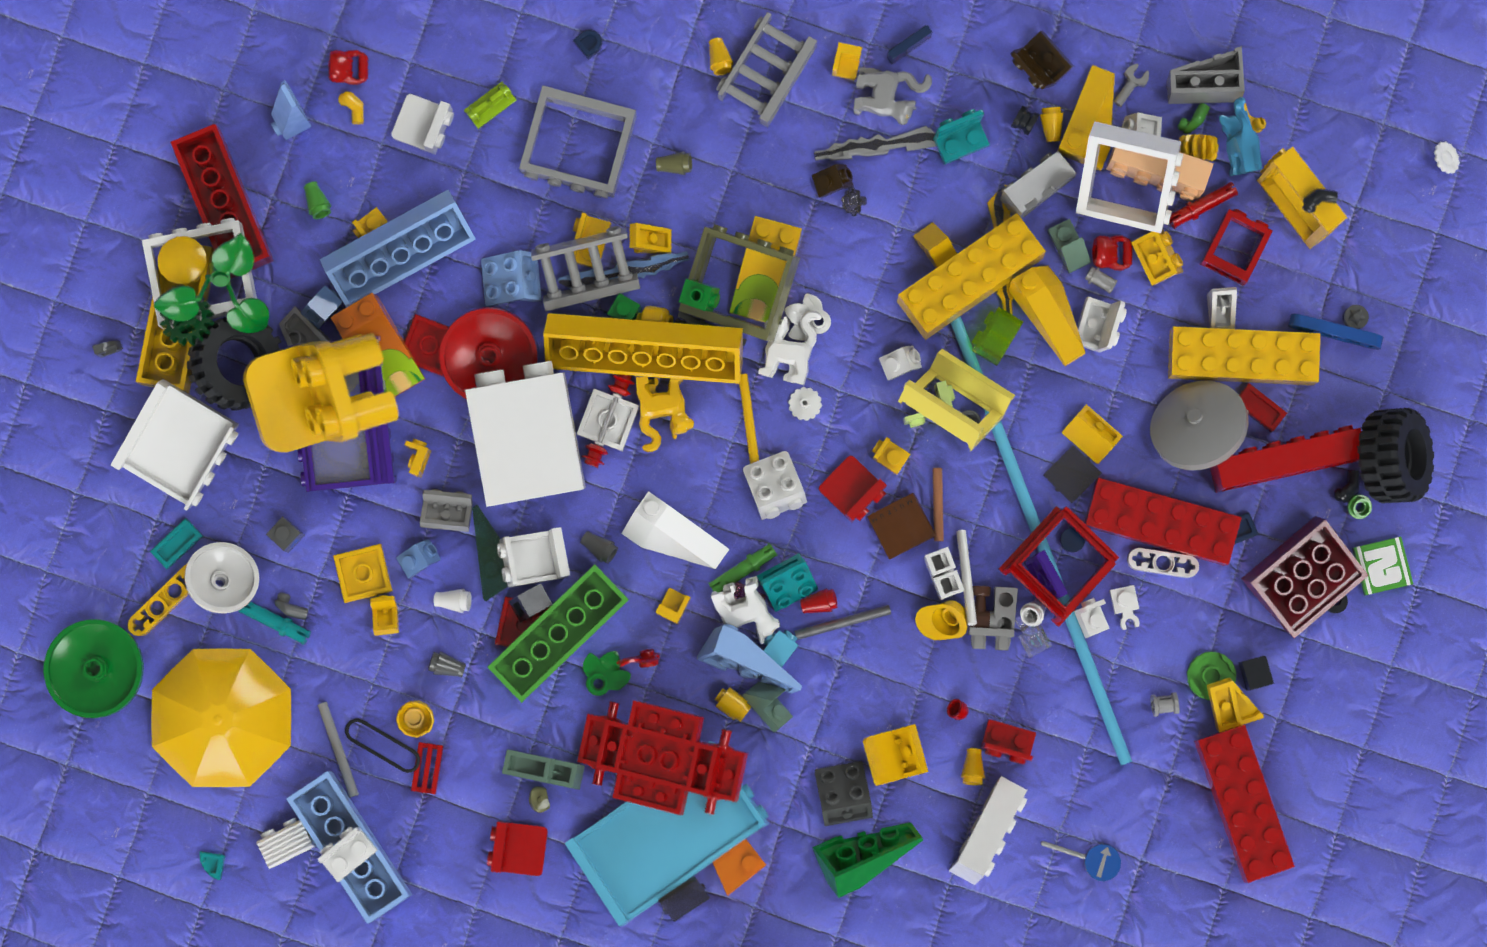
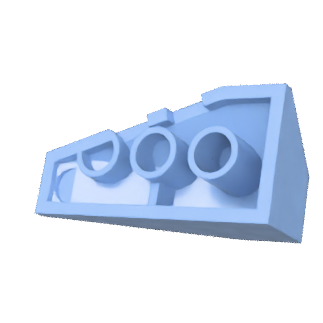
M286 80L282 81L272 109L271 116L274 122L271 125L277 136L282 134L288 140L312 126Z
M724 624L715 628L697 656V660L723 671H726L727 668L738 670L741 677L747 679L761 678L762 683L786 689L785 692L791 694L800 691L802 688L801 684L745 634L738 632V628L730 624Z

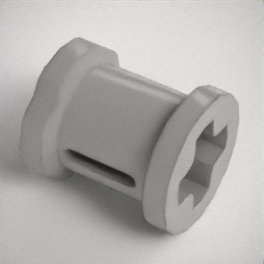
M1174 692L1171 695L1158 697L1155 694L1151 695V709L1154 717L1170 712L1179 714L1177 693Z

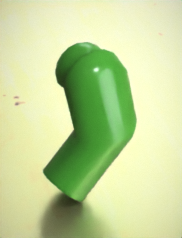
M1200 103L1191 120L1182 118L1177 128L1184 131V134H1190L1203 124L1210 110L1209 106Z

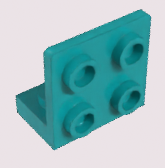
M971 109L963 113L960 119L954 121L953 118H950L939 124L940 127H938L933 140L944 165L989 147L990 144L980 124L984 116L983 110L976 112L975 109Z

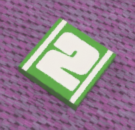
M1402 537L1352 548L1354 557L1369 575L1361 582L1364 596L1413 584Z

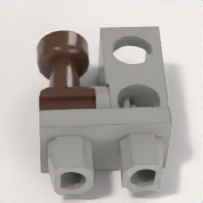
M973 586V594L976 596L975 611L977 624L969 625L968 635H971L972 649H986V636H995V650H1009L1011 637H1014L1018 588L994 587L993 611L986 610V596H990L991 587Z

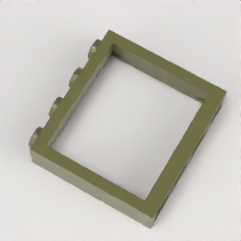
M714 224L713 228L704 227L688 279L703 282L716 238L787 261L766 328L714 310L713 312L703 311L682 303L678 311L724 327L743 328V333L765 341H774L800 257L793 255L794 250L782 246H780L779 250L771 248L772 243L758 239L757 243L750 241V236L736 231L735 235L727 233L728 228Z

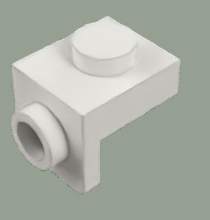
M913 345L901 347L879 358L887 380H893L912 370L922 368L920 354Z

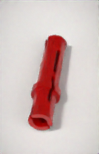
M1229 182L1194 202H1187L1185 207L1171 214L1169 223H1173L1171 225L1172 228L1175 229L1191 219L1196 220L1204 212L1238 196L1236 187L1232 188L1234 184Z

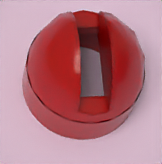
M953 699L947 706L948 716L955 720H963L969 713L967 704L959 699Z

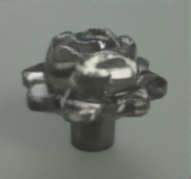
M849 187L841 199L843 209L852 216H857V213L861 212V206L867 203L866 197L860 196V191L855 190L854 187Z

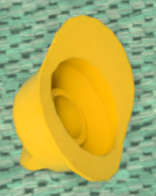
M948 600L941 604L922 607L916 613L915 621L917 628L925 637L932 640L960 638L967 631L966 610L957 601Z

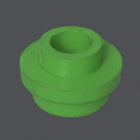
M1361 494L1353 496L1347 505L1348 513L1356 519L1367 517L1372 510L1370 499ZM1361 502V509L1356 510V505Z

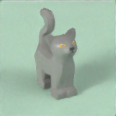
M859 68L857 89H864L867 86L873 88L872 97L855 98L854 115H860L862 111H867L878 116H892L900 125H906L912 116L913 110H916V101H895L899 82L905 81L911 90L922 93L931 87L932 78L929 74H926L923 82L918 83L911 73L905 71L882 72L875 68Z

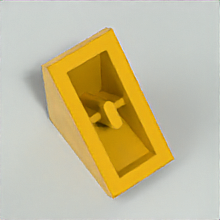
M933 222L913 235L935 268L957 254L948 236Z

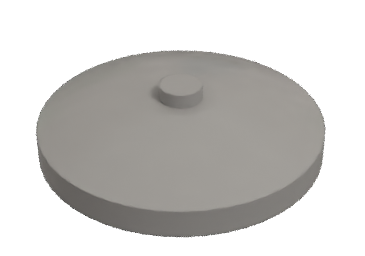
M1207 380L1191 382L1176 388L1159 403L1151 419V440L1161 458L1174 467L1184 470L1211 468L1231 457L1243 443L1249 424L1248 412L1241 397L1229 386Z

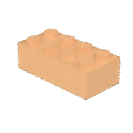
M1113 147L1106 170L1111 171L1110 174L1115 177L1124 178L1127 176L1133 178V182L1139 185L1147 186V184L1157 186L1156 189L1162 192L1168 160ZM1182 153L1181 166H1176V171L1180 172L1177 186H1172V191H1176L1177 194H1180L1179 197L1184 200H1198L1205 191L1214 164Z

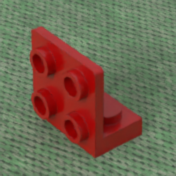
M988 719L980 748L986 749L985 754L1001 758L1002 754L1010 756L1009 761L1025 764L1026 761H1032L1033 759L1031 751L1036 732Z

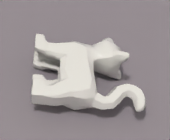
M808 311L802 316L800 320L801 330L807 336L805 342L802 343L784 339L790 326V320L784 316L780 320L774 341H768L766 345L765 367L759 368L758 374L773 378L779 363L788 364L790 369L788 373L784 374L783 380L804 385L809 372L808 360L816 343L817 335L810 326V321L820 320L821 314L816 311Z
M757 576L745 580L746 597L736 599L734 596L736 590L734 583L724 585L722 592H712L713 604L721 616L723 624L740 627L754 621L760 644H763L765 638L772 635L780 627L779 619L774 618L768 612L765 600L756 590L759 586Z

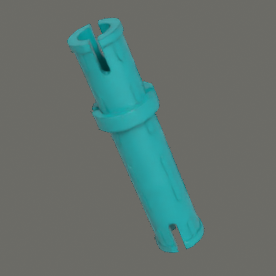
M251 601L239 610V613L278 631L279 635L283 637L286 635L300 642L302 645H305L307 642L306 638L309 639L311 631L292 623V619L288 617L284 619Z

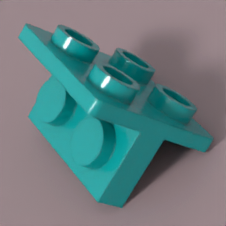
M800 553L757 575V579L775 612L818 590L809 567Z

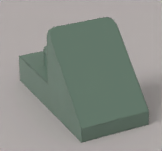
M1070 219L1047 230L1069 274L1091 263L1083 237L1079 238Z
M758 682L742 696L775 733L793 717L777 699L786 689Z

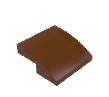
M914 493L867 516L889 560L936 536Z

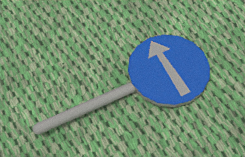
M1045 841L1041 842L1042 846L1085 859L1086 872L1097 881L1113 879L1121 868L1119 853L1109 845L1099 844L1093 846L1085 855Z

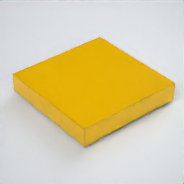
M382 544L333 555L344 603L393 592Z

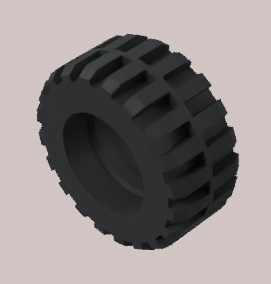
M226 316L214 321V325H208L207 329L211 333H203L204 340L195 339V345L189 348L187 355L191 356V359L187 361V369L192 370V375L189 378L191 383L196 382L198 387L195 390L199 395L204 394L206 396L205 401L208 403H216L218 408L224 410L227 408H231V410L247 409L251 405L245 385H235L223 377L217 365L218 350L223 343L236 340L245 344L256 358L279 351L278 344L281 343L279 336L273 337L271 334L273 329L269 325L264 330L255 333L237 331L230 326Z
M1412 408L1383 409L1372 412L1362 424V432L1359 433L1358 438L1360 441L1358 446V466L1361 469L1360 476L1364 480L1365 489L1373 499L1380 503L1418 501L1428 492L1429 484H1431L1433 478L1432 472H1434L1433 440L1430 438L1429 426H1426V420L1419 412Z

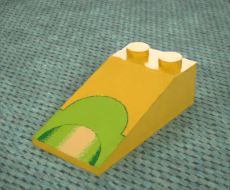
M755 216L749 240L756 243L758 239L772 243L771 248L777 250L780 249V246L794 250L793 255L796 256L802 228ZM746 248L729 313L765 323L769 319L787 261Z

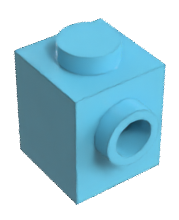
M779 630L776 634L773 633L764 641L766 648L763 651L779 666L783 667L799 646L795 643L798 638L787 630L784 633Z

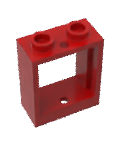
M1229 209L1225 213L1200 265L1244 286L1248 282L1273 230L1269 229V225L1263 221L1255 220L1254 222L1246 218L1247 214L1238 209L1232 211ZM1230 220L1262 236L1246 270L1213 255Z

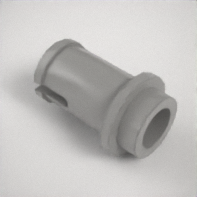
M1092 266L1085 277L1088 280V284L1093 283L1110 294L1118 280L1101 272L1099 267L1095 268Z

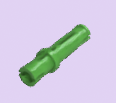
M768 543L751 555L749 553L746 555L747 558L708 584L713 591L722 592L724 585L729 583L735 584L754 570L756 572L759 571L760 566L778 555L771 544Z

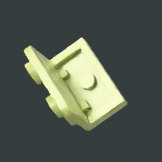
M946 380L936 383L934 386L936 397L953 407L952 401H954L955 396L952 385L947 386ZM918 413L904 417L903 423L904 425L909 424L910 428L923 425L925 419L928 418Z

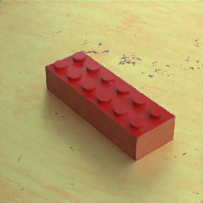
M216 124L171 141L170 143L202 222L211 223L212 226L221 224L220 221L223 219L234 218L235 221L239 220L243 224L245 238L253 251L254 265L251 270L273 262V257L221 129ZM233 232L209 236L214 251L221 244L234 238ZM230 273V279L237 277L236 275Z
M1348 425L1333 431L1334 434H1329V431L1326 430L1314 433L1307 440H1305V436L1291 438L1284 445H1281V441L1266 444V446L1262 447V450H1257L1256 446L1242 449V451L1238 452V455H1232L1224 462L1210 468L1215 493L1357 462L1359 460L1358 446L1360 442L1358 438L1359 433L1362 432L1361 428L1353 429V425Z
M1097 478L1084 523L1090 529L1227 566L1230 563L1242 517Z
M1237 726L1195 740L1194 743L1243 882L1250 883L1294 868V862L1246 726Z

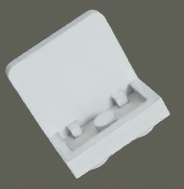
M408 94L393 128L392 137L397 141L436 155L438 148H441L444 143L445 129L452 123L454 117L453 109L449 103L441 101L440 104L413 94Z
M1086 297L1077 325L1084 348L1102 352L1111 349L1112 346H1116L1120 336V332H1117L1119 323L1124 321L1127 309L1124 308L1125 302L1118 301L1109 304Z
M787 451L751 463L743 468L762 520L766 518L773 519L784 511L799 509L803 504L807 503L804 489Z

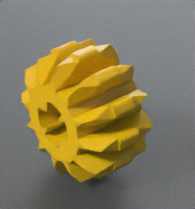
M1188 134L1182 135L1179 138V141H1181V153L1205 161H1213L1217 158L1219 144L1218 138L1215 136Z

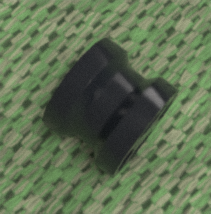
M1022 105L1011 127L1015 129L1020 128L1028 136L1040 114L1036 112L1031 113L1027 107Z

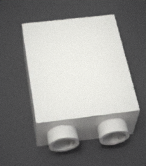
M552 361L523 366L525 379L507 383L504 370L475 374L477 388L465 390L486 507L586 488L565 372L554 374Z

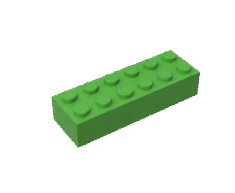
M594 564L504 650L488 668L522 703L629 599Z

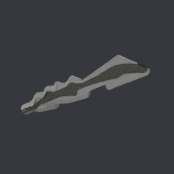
M924 126L889 139H885L880 134L871 139L860 137L858 140L848 139L843 144L834 143L829 149L814 151L815 161L830 159L832 161L852 159V156L857 155L865 157L886 155L890 149L906 147V151L936 147L933 139L935 132Z

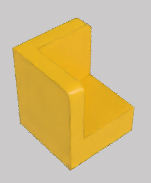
M839 42L832 76L855 80L862 47Z
M669 588L655 613L679 624L691 597Z

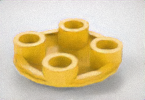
M187 236L175 237L167 241L161 247L158 255V267L161 274L168 281L176 284L197 282L207 264L203 246L195 239Z

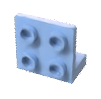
M518 250L481 260L486 306H495L518 300L529 302L542 300L538 260L532 261L531 252Z

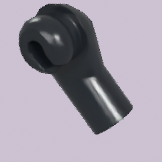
M1314 189L1304 197L1302 201L1304 203L1303 210L1313 213L1316 211V206L1321 202L1336 204L1338 191Z

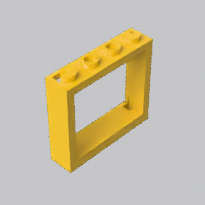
M1294 147L1287 151L1282 148L1272 156V159L1260 171L1262 175L1257 182L1309 249L1328 237L1348 218L1337 203L1321 202L1316 206V211L1313 213L1303 210L1304 203L1302 201L1304 197L1314 189L1325 188Z

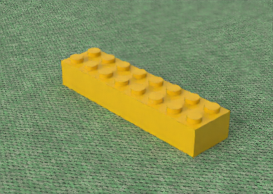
M552 313L547 315L543 333L545 362L552 361L553 369L740 384L743 364V328Z

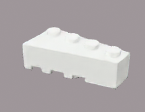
M1002 776L996 781L981 809L982 814L977 817L971 828L970 837H967L959 851V854H961L959 859L949 869L951 873L973 885H976L984 875L987 877L990 875L995 863L991 862L995 853L1000 855L1006 844L1003 841L1006 832L1010 834L1017 820L1013 819L1016 812H1021L1027 802V799L1024 798L1027 792L1026 789Z

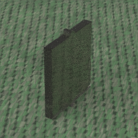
M1072 445L1043 476L1055 487L1056 492H1060L1073 503L1102 472L1089 461L1090 457H1085Z
M693 876L658 899L663 907V912L668 914L675 922L710 899L705 891L706 887L704 884H700L696 877Z

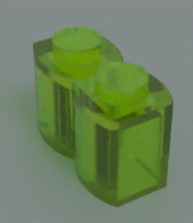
M998 307L995 313L993 311L989 312L983 322L987 327L983 332L978 330L971 342L975 344L972 350L974 353L996 366L1023 324L1022 320Z

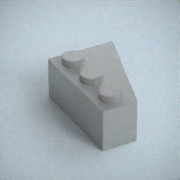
M1242 46L1235 48L1234 51L1222 55L1217 54L1210 59L1201 62L1196 61L1170 70L1167 79L1168 104L1234 103L1237 98L1243 97L1245 89Z

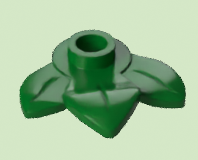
M617 651L608 652L600 659L591 653L586 656L583 662V670L588 677L586 687L591 694L601 696L609 690H620L630 680L631 673L619 670L620 664H617V661L620 658ZM596 679H601L603 681V686L601 688H596L594 686V681Z

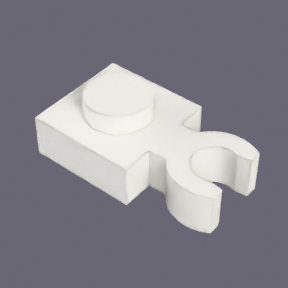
M1134 585L1109 590L1114 615L1122 614L1120 620L1121 629H1127L1125 625L1127 619L1133 620L1135 628L1139 627V619L1133 614V610L1139 609Z

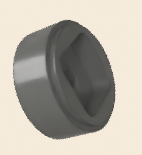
M1352 305L1343 314L1344 324L1356 329L1363 328L1369 320L1367 310L1361 305Z

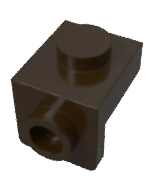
M835 164L812 174L819 198H824L842 189L854 187L852 172L845 164Z

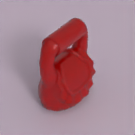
M359 50L331 51L328 63L329 80L334 83L345 82L351 85L364 83L368 79L367 55ZM359 56L358 79L352 77V57Z
M1122 235L1110 237L1097 236L1093 241L1092 247L1093 264L1099 268H1111L1118 271L1128 269L1132 265L1131 240ZM1121 241L1123 242V265L1117 263V242Z

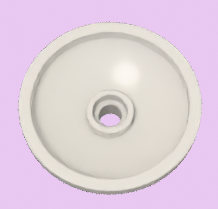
M216 542L201 547L191 556L185 570V585L191 598L200 607L214 613H232L244 608L255 596L259 585V571L254 559L244 549L231 543ZM221 580L223 581L224 585L218 586L216 584V581Z

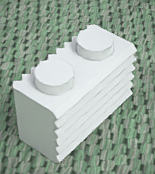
M296 817L283 823L284 828L277 832L273 828L261 834L262 839L256 842L269 869L316 847L315 842L300 820L297 821Z

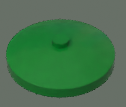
M84 620L68 626L54 638L44 660V679L54 701L67 712L85 718L107 717L125 708L136 696L144 674L143 656L135 639L119 625L104 620Z

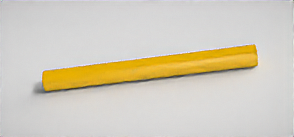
M741 374L739 386L751 464L759 461L748 374Z

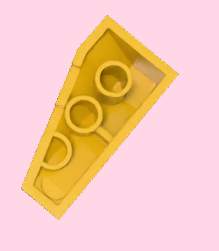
M1049 265L1031 267L1013 278L1009 293L1063 365L1067 366L1085 355L1086 352L1063 284Z

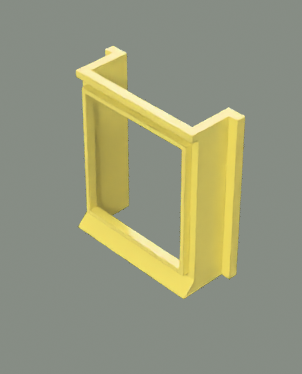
M941 349L937 353L931 368L916 383L911 380L905 383L898 402H905L920 414L962 441L967 442L970 451H972L1003 419L1015 395L944 349ZM935 378L940 381L946 380L948 386L952 385L954 390L989 413L978 424L926 391L925 388Z

